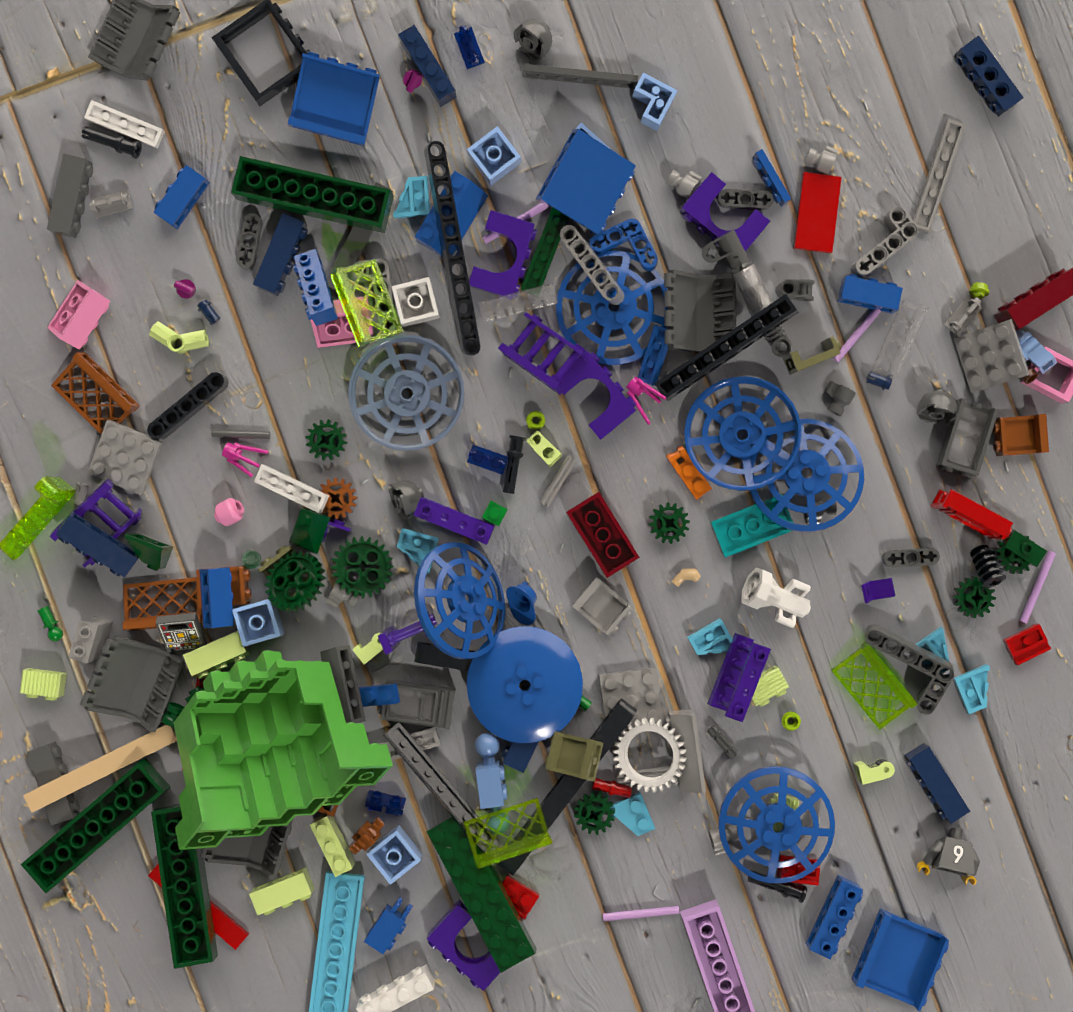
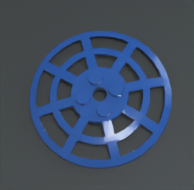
M618 250L604 251L599 254L595 253L598 258L605 256L623 257L621 267H606L609 272L619 273L617 283L624 292V300L618 304L619 310L616 312L610 311L608 308L610 302L602 296L599 290L593 296L582 294L586 285L591 281L589 276L581 282L577 292L565 290L571 277L581 268V265L577 263L567 273L558 291L556 301L558 325L563 337L574 346L577 343L571 335L580 330L590 340L599 344L596 354L600 359L597 362L598 364L622 365L631 363L645 356L647 347L642 350L637 339L644 334L651 322L667 328L664 326V317L653 314L654 301L650 290L660 286L663 296L664 291L668 290L664 288V280L656 269L650 271L656 279L647 284L638 274L628 269L631 259L639 262L636 255ZM593 262L590 263L589 268L594 266ZM626 275L635 279L641 287L631 291L624 286ZM602 277L600 278L599 283L604 282ZM617 290L610 294V298L615 297ZM643 294L647 296L648 312L637 309L636 298ZM563 298L574 300V316L577 323L568 329L564 324L562 315ZM580 301L591 304V315L583 320L579 311ZM634 316L645 319L644 324L635 334L629 326ZM596 322L599 326L603 327L601 338L592 334L586 326ZM622 329L627 337L619 341H609L611 330ZM630 344L635 353L629 357L619 359L603 358L606 347H620Z
M748 376L724 379L704 390L691 406L684 429L687 453L699 473L717 486L736 491L763 488L783 476L797 456L802 435L798 412L789 397L772 383ZM739 384L757 385L770 392L764 400L753 396L740 395ZM731 385L732 397L721 401L713 409L703 402L715 391ZM776 396L787 406L793 418L792 423L782 425L778 414L770 406ZM741 402H751L759 405L754 414L743 412ZM734 403L735 413L726 419L717 413L723 407ZM699 408L707 414L703 424L702 437L691 438L692 421ZM765 411L771 415L776 426L764 427L760 418ZM712 419L721 425L719 435L708 436V429ZM740 430H745L748 433V437L745 440H740L737 437V433ZM795 430L794 447L788 461L778 456L783 442V433ZM777 434V443L772 452L763 445L766 436ZM721 443L725 453L719 460L712 453L709 444ZM692 446H704L707 456L715 464L709 473L697 461ZM760 452L767 457V460L751 468V456ZM731 456L742 458L744 469L732 468L725 464ZM772 461L782 467L771 478L754 484L752 473L766 468ZM722 469L732 474L745 475L746 485L728 484L715 477Z
M800 419L802 434L800 451H798L791 467L783 476L777 479H784L788 491L782 497L774 483L768 485L770 492L778 501L772 511L763 503L756 489L750 490V494L760 511L777 525L798 532H816L836 525L854 509L863 491L864 467L856 446L841 430L823 421ZM791 420V421H786V422L782 423V425H783V424L792 423L793 420ZM803 424L820 425L835 433L829 440L818 435L805 434ZM768 435L763 446L773 452L776 445L767 440L771 436ZM795 435L783 440L780 452L778 453V456L788 461L790 454L782 450V448L794 442ZM840 438L844 439L852 449L858 465H846L842 453L835 446ZM806 440L818 441L823 443L824 446L819 452L808 450ZM830 450L837 456L840 462L839 466H829L828 461L824 458ZM758 453L750 457L751 468L755 465ZM773 461L766 467V474L754 476V473H752L754 484L761 483L778 473H772ZM807 468L811 470L812 476L805 478L802 476L801 471ZM842 473L839 489L835 490L828 484L831 474ZM848 473H859L858 488L850 503L842 496L847 485ZM823 490L832 497L827 502L815 506L814 495L819 494ZM797 494L806 497L807 507L797 506L789 501ZM836 501L845 508L835 518L817 524L816 512L829 508ZM784 507L795 512L808 513L809 525L791 523L778 517Z
M450 542L433 548L421 561L414 584L415 607L421 626L432 643L443 653L451 657L472 659L482 656L496 644L498 634L502 631L504 625L505 598L499 577L487 558L470 545ZM459 547L462 558L453 559L446 563L439 556L441 552L449 548ZM467 550L481 560L486 570L478 563L469 559ZM434 561L441 568L436 580L435 589L424 588L427 571ZM463 564L465 575L458 576L452 567ZM471 566L482 574L479 580L472 576ZM447 574L452 581L447 590H442L443 580ZM490 576H492V578H493V580H494V582H495V584H496V586H497L498 599H499V601L497 600L495 588H494L493 583H492V581H491V579H490ZM486 583L490 587L492 599L486 597L484 590ZM465 595L468 596L469 602L465 599ZM425 597H435L437 610L442 619V622L435 628L427 613ZM442 598L447 599L451 611L448 616L444 609ZM487 606L493 607L489 622L484 615ZM497 609H499V620L494 638L491 628L496 619ZM456 619L466 623L465 632L453 624ZM480 620L484 629L478 633H472L473 622ZM446 628L454 635L464 639L462 651L450 646L441 638L440 634ZM487 635L489 644L485 648L469 652L471 640Z
M770 766L746 774L730 788L721 804L718 816V830L726 854L739 870L759 881L787 883L803 878L813 872L825 859L833 843L835 818L828 797L813 779L792 768ZM780 774L779 786L766 787L756 792L749 783L763 775ZM788 775L805 781L816 791L807 799L799 791L787 787ZM743 787L750 797L743 804L739 816L726 815L732 799ZM779 792L778 803L766 805L760 798L769 793ZM786 795H793L803 803L794 810L789 805H786ZM820 798H822L827 808L830 828H819L818 816L813 805ZM755 803L760 809L755 820L745 819L748 809ZM807 810L811 814L813 827H802L800 816ZM776 822L783 823V829L779 832L773 830V825ZM725 823L737 825L738 838L743 849L734 854L726 838ZM743 827L754 828L757 839L749 845L746 842ZM801 835L812 836L811 840L802 852L796 843ZM818 836L828 837L823 853L812 865L806 856L814 848ZM762 845L771 850L770 861L761 858L753 851ZM791 849L796 856L788 861L778 862L780 851ZM749 855L758 863L769 866L767 877L751 872L739 860ZM801 862L806 869L802 873L791 877L775 878L777 868L789 867Z

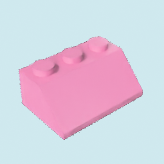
M77 280L47 329L59 339L80 350L87 343L91 331L97 327L101 315L108 310L110 300Z
M368 296L333 300L338 316L336 320L316 326L311 319L318 348L374 341Z

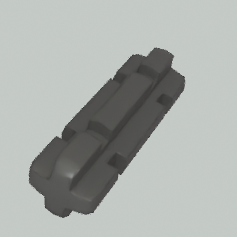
M712 725L707 730V733L712 738L714 737L716 743L726 751L730 758H734L738 754L737 749L731 746L732 744L721 732L719 733V729L715 725Z

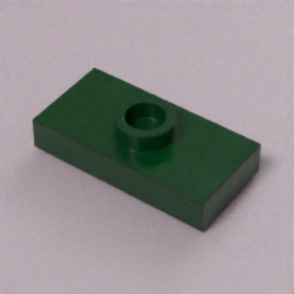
M1016 530L1011 531L1002 545L1034 567H1038L1047 550Z

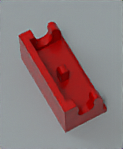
M779 855V862L788 861L795 858V856ZM807 858L812 865L817 861V859ZM798 862L789 867L778 868L777 876L778 878L791 877L802 873L806 869L801 862ZM820 865L805 877L792 882L819 886Z

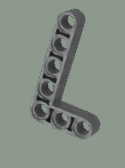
M869 625L865 630V641L867 644L929 675L917 696V709L924 715L931 714L954 678L953 665L949 661L879 625ZM871 632H876L879 634V636L877 638H871L869 634ZM889 641H894L897 645L895 647H888L886 644ZM907 650H911L914 652V654L912 656H906L904 652ZM925 659H929L932 661V663L930 665H924L922 664V661ZM946 668L950 672L948 674H941L940 670ZM932 685L940 686L938 690H932L930 687ZM926 700L931 702V704L928 706H923L921 704L922 701Z

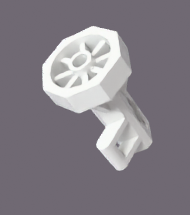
M755 568L748 575L743 586L741 603L757 610L761 607L775 606V621L794 628L796 616L803 618L810 612V600L804 597L811 587L792 579L782 589L772 577V573ZM794 588L800 590L797 595L791 593ZM783 610L789 612V618L783 616Z

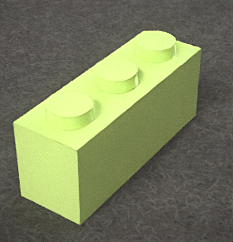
M236 631L186 653L183 657L191 676L203 679L213 670L220 671L227 668V664L231 662L236 663V661L245 660V656L249 655L247 646L243 647L239 632Z
M323 814L313 819L310 827L334 876L337 877L353 869L356 862L334 817Z
M306 867L257 886L251 890L249 895L257 916L263 913L268 915L273 913L275 908L280 906L286 908L292 905L293 901L298 899L304 901L310 898L315 888Z

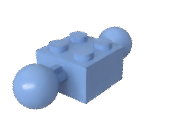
M483 733L475 741L476 752L483 757V762H477L476 765L481 809L490 808V812L485 818V824L493 834L499 835L504 833L510 824L509 816L501 809V806H504V800H508L507 784H503L505 768L504 765H500V759L495 760L494 756L497 754L500 746L498 738L491 733Z

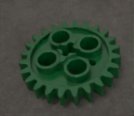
M361 536L358 542L353 537L352 543L348 540L345 541L346 547L339 546L341 552L335 551L334 553L338 558H332L331 560L336 565L331 566L330 569L336 571L331 577L338 578L334 584H342L340 591L346 588V595L353 592V598L360 594L361 599H364L366 593L371 598L372 592L378 595L380 593L378 588L382 590L386 588L383 583H390L387 577L392 576L393 573L388 570L394 566L388 564L393 558L386 557L389 550L383 552L384 544L378 547V540L371 543V537L364 541L363 536ZM348 554L356 555L357 562H350L347 558ZM367 554H374L376 562H369ZM363 563L364 567L379 566V569L366 568L361 572L360 568L345 569V566L358 567ZM369 572L375 573L377 580L374 582L370 581L367 578V574ZM349 573L357 575L358 579L356 582H351L348 579Z
M293 551L292 556L286 553V559L280 557L279 564L273 563L275 569L268 570L272 574L271 576H266L269 582L264 584L268 588L265 593L269 595L267 599L272 602V605L281 611L285 610L290 613L292 610L297 613L298 607L304 611L305 604L311 607V600L317 601L315 595L322 594L319 588L325 587L321 583V581L326 579L322 575L325 572L321 568L322 563L315 556L308 552L305 554L303 551H300L299 554Z

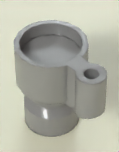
M827 146L819 154L817 150L810 148L804 163L814 164L816 170L828 175L838 150Z
M673 170L666 184L676 187V192L688 199L702 177L693 171L689 172L685 177H680V174Z
M336 584L326 602L336 608L343 600H347L348 604L354 607L360 598V594L353 598V592L346 595L347 589L345 588L340 591L342 584Z
M736 825L725 829L727 841L731 840L734 842L739 840ZM718 828L709 830L715 855L718 856L726 853L720 840Z

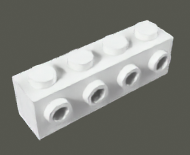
M427 964L422 967H416L409 974L397 977L390 984L380 986L371 994L363 995L358 1001L356 1010L358 1012H392L434 990L435 979Z

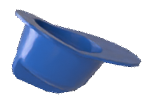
M526 581L516 587L510 586L507 588L506 596L514 618L524 625L534 623L536 619L534 605L537 600L535 591Z

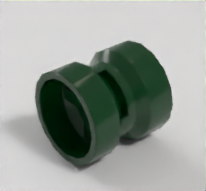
M169 702L167 713L163 715L161 722L174 727L175 720L185 707Z

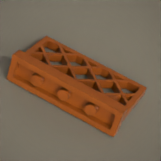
M77 352L72 357L73 361L51 385L101 435L103 432L102 420H117V423L122 424L133 411L140 407L86 352ZM76 365L81 368L82 377H73V368ZM74 379H82V391H74ZM86 379H92L95 382V391H87ZM63 380H69L70 391H64L59 386ZM74 393H83V404L75 402ZM87 393H96V404H88ZM100 393H106L109 396V404H101ZM96 406L97 418H92L88 414V407ZM101 406H109L110 418L101 417ZM114 406H119L125 411L121 417H114Z
M197 577L123 584L125 622H122L123 630L157 629V616L195 613L189 612L185 608L191 600L197 603L196 614L200 624H203L202 608H199ZM196 582V590L191 595L184 588L188 583ZM170 584H175L179 588L173 596H170L165 591ZM151 586H156L160 590L154 598L146 593ZM129 588H137L141 592L135 600L129 597ZM181 591L189 596L183 605L175 600ZM162 593L170 598L164 607L156 602ZM143 595L151 600L144 609L137 604ZM172 602L180 607L175 614H170L166 610ZM153 604L161 609L156 616H151L147 612ZM135 605L142 612L137 618H130V610ZM184 623V624L169 625V627L187 626V625H186V623Z

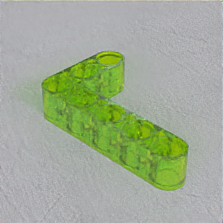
M45 476L37 482L34 490L41 495L40 498L0 542V550L11 560H16L24 553L75 494L76 490L61 477Z

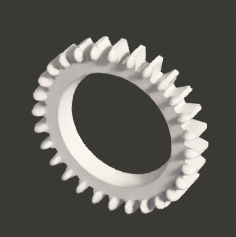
M646 718L642 719V724L638 719L634 721V725L629 723L627 725L628 729L625 728L622 732L623 734H620L618 737L620 741L614 742V745L619 747L613 750V753L618 754L613 760L619 761L615 768H622L619 776L625 774L624 782L630 779V787L636 783L638 791L642 786H644L645 792H648L651 787L653 793L657 791V786L660 791L665 789L664 784L667 788L671 787V781L675 783L677 781L676 776L680 777L682 775L680 770L685 768V765L680 762L687 760L686 757L681 756L686 753V749H680L684 742H677L681 735L674 736L675 728L669 731V723L662 727V720H658L655 724L654 718H651L649 723ZM646 731L659 733L671 745L673 751L672 764L663 775L645 777L637 773L630 765L628 746L631 740L639 733Z

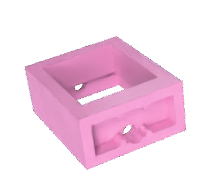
M1044 347L1055 357L1058 363L1070 368V371L1059 391L1036 379L1025 385L1059 403L1069 402L1073 395V360L1048 347ZM1032 363L1028 366L1029 369L1033 368L1037 372L1039 371Z

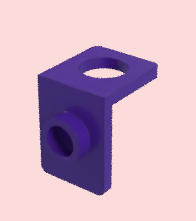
M334 519V522L329 521L322 542L325 541L330 525L349 532L352 531V528L345 526V522Z
M892 578L867 581L861 585L865 603L896 596Z

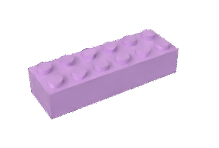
M715 899L680 911L713 1011L755 1012L717 900Z

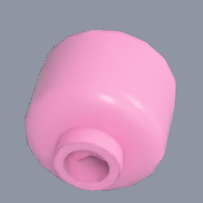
M228 498L216 505L215 520L224 526H230L242 519L244 507L240 501Z

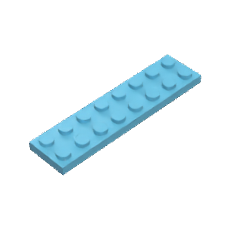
M327 870L309 1012H348L365 875L343 873L335 877L332 871Z

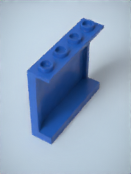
M313 52L303 53L288 126L365 146L380 74H376L377 71L371 68H365V70L358 69V65L353 63L340 64L338 63L339 60L327 57L326 60L319 58V54Z
M573 129L536 200L548 204L589 229L592 234L599 235L607 225L606 220L608 216L612 215L615 211V203L618 198L623 196L627 181L633 178L635 173L633 170L636 165L582 130Z
M880 908L851 979L860 988L866 986L913 1005L917 1011H921L922 1006H925L927 1002L928 991L934 985L935 974L941 968V959L949 948V940L940 932Z

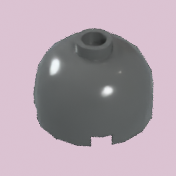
M537 19L526 20L514 31V40L516 43L519 41L521 45L519 49L532 60H537L538 58L541 60L552 46V34L548 25Z
M936 389L921 398L917 407V415L920 414L919 418L933 424H939V421L946 420L945 424L951 423L957 418L956 400L945 390Z
M405 480L390 484L389 486L392 487L389 488L390 498L394 508L398 507L401 511L398 513L399 517L403 520L413 517L420 497L424 498L422 489L420 487L417 488L413 482Z

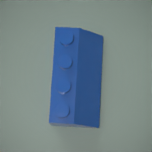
M454 171L450 178L462 240L486 201L488 194L471 180ZM445 188L442 190V192H441V194H440L441 196H445V195H446V189H445ZM433 205L415 235L416 242L443 257ZM442 206L441 208L442 214L448 216L450 213L447 206ZM447 225L445 233L448 236H452L453 228ZM450 245L449 253L453 256V254L456 251V247L454 245Z

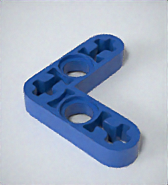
M628 219L599 233V235H594L589 240L590 247L597 254L609 251L628 241L644 270L651 271L657 266V255L640 222L636 219ZM629 225L635 227V232L629 230ZM611 233H619L620 239L612 241L609 237ZM604 237H606L608 245H606V241L604 242ZM642 240L646 243V246L643 249H638L635 243ZM594 242L601 243V248L595 246ZM646 252H647L648 258H649L650 260L653 259L651 265H650L649 263H645V262H646V257H645L644 254H645Z

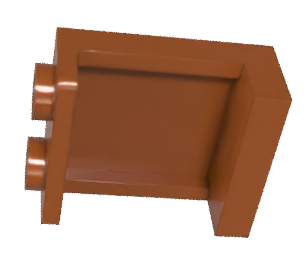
M1046 414L996 418L992 430L995 433L993 449L996 452V456L1049 452Z
M247 566L230 567L232 574L231 591L233 592L232 605L250 604L249 600H252V591L248 589V581L251 578L250 570H247ZM198 569L196 570L199 608H202L200 572Z

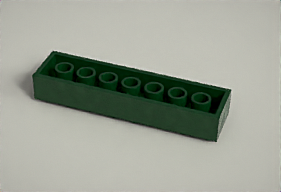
M243 156L239 158L231 194L239 201L381 233L386 231L394 198L390 189Z
M146 758L143 759L20 865L45 893H48L171 786Z
M180 804L156 808L151 811L173 967L177 969L213 962L218 956L204 858L200 857L202 848L179 850L175 827L182 820Z
M452 817L426 831L500 972L502 973L536 954L537 948L487 854H482Z

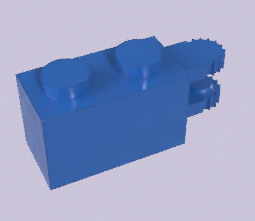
M401 897L397 899L393 906L386 905L365 937L364 942L381 954H384L387 949L389 951L392 949L396 942L394 940L397 933L401 935L407 925L405 920L413 905L409 903L403 913L399 912L397 909L403 901Z

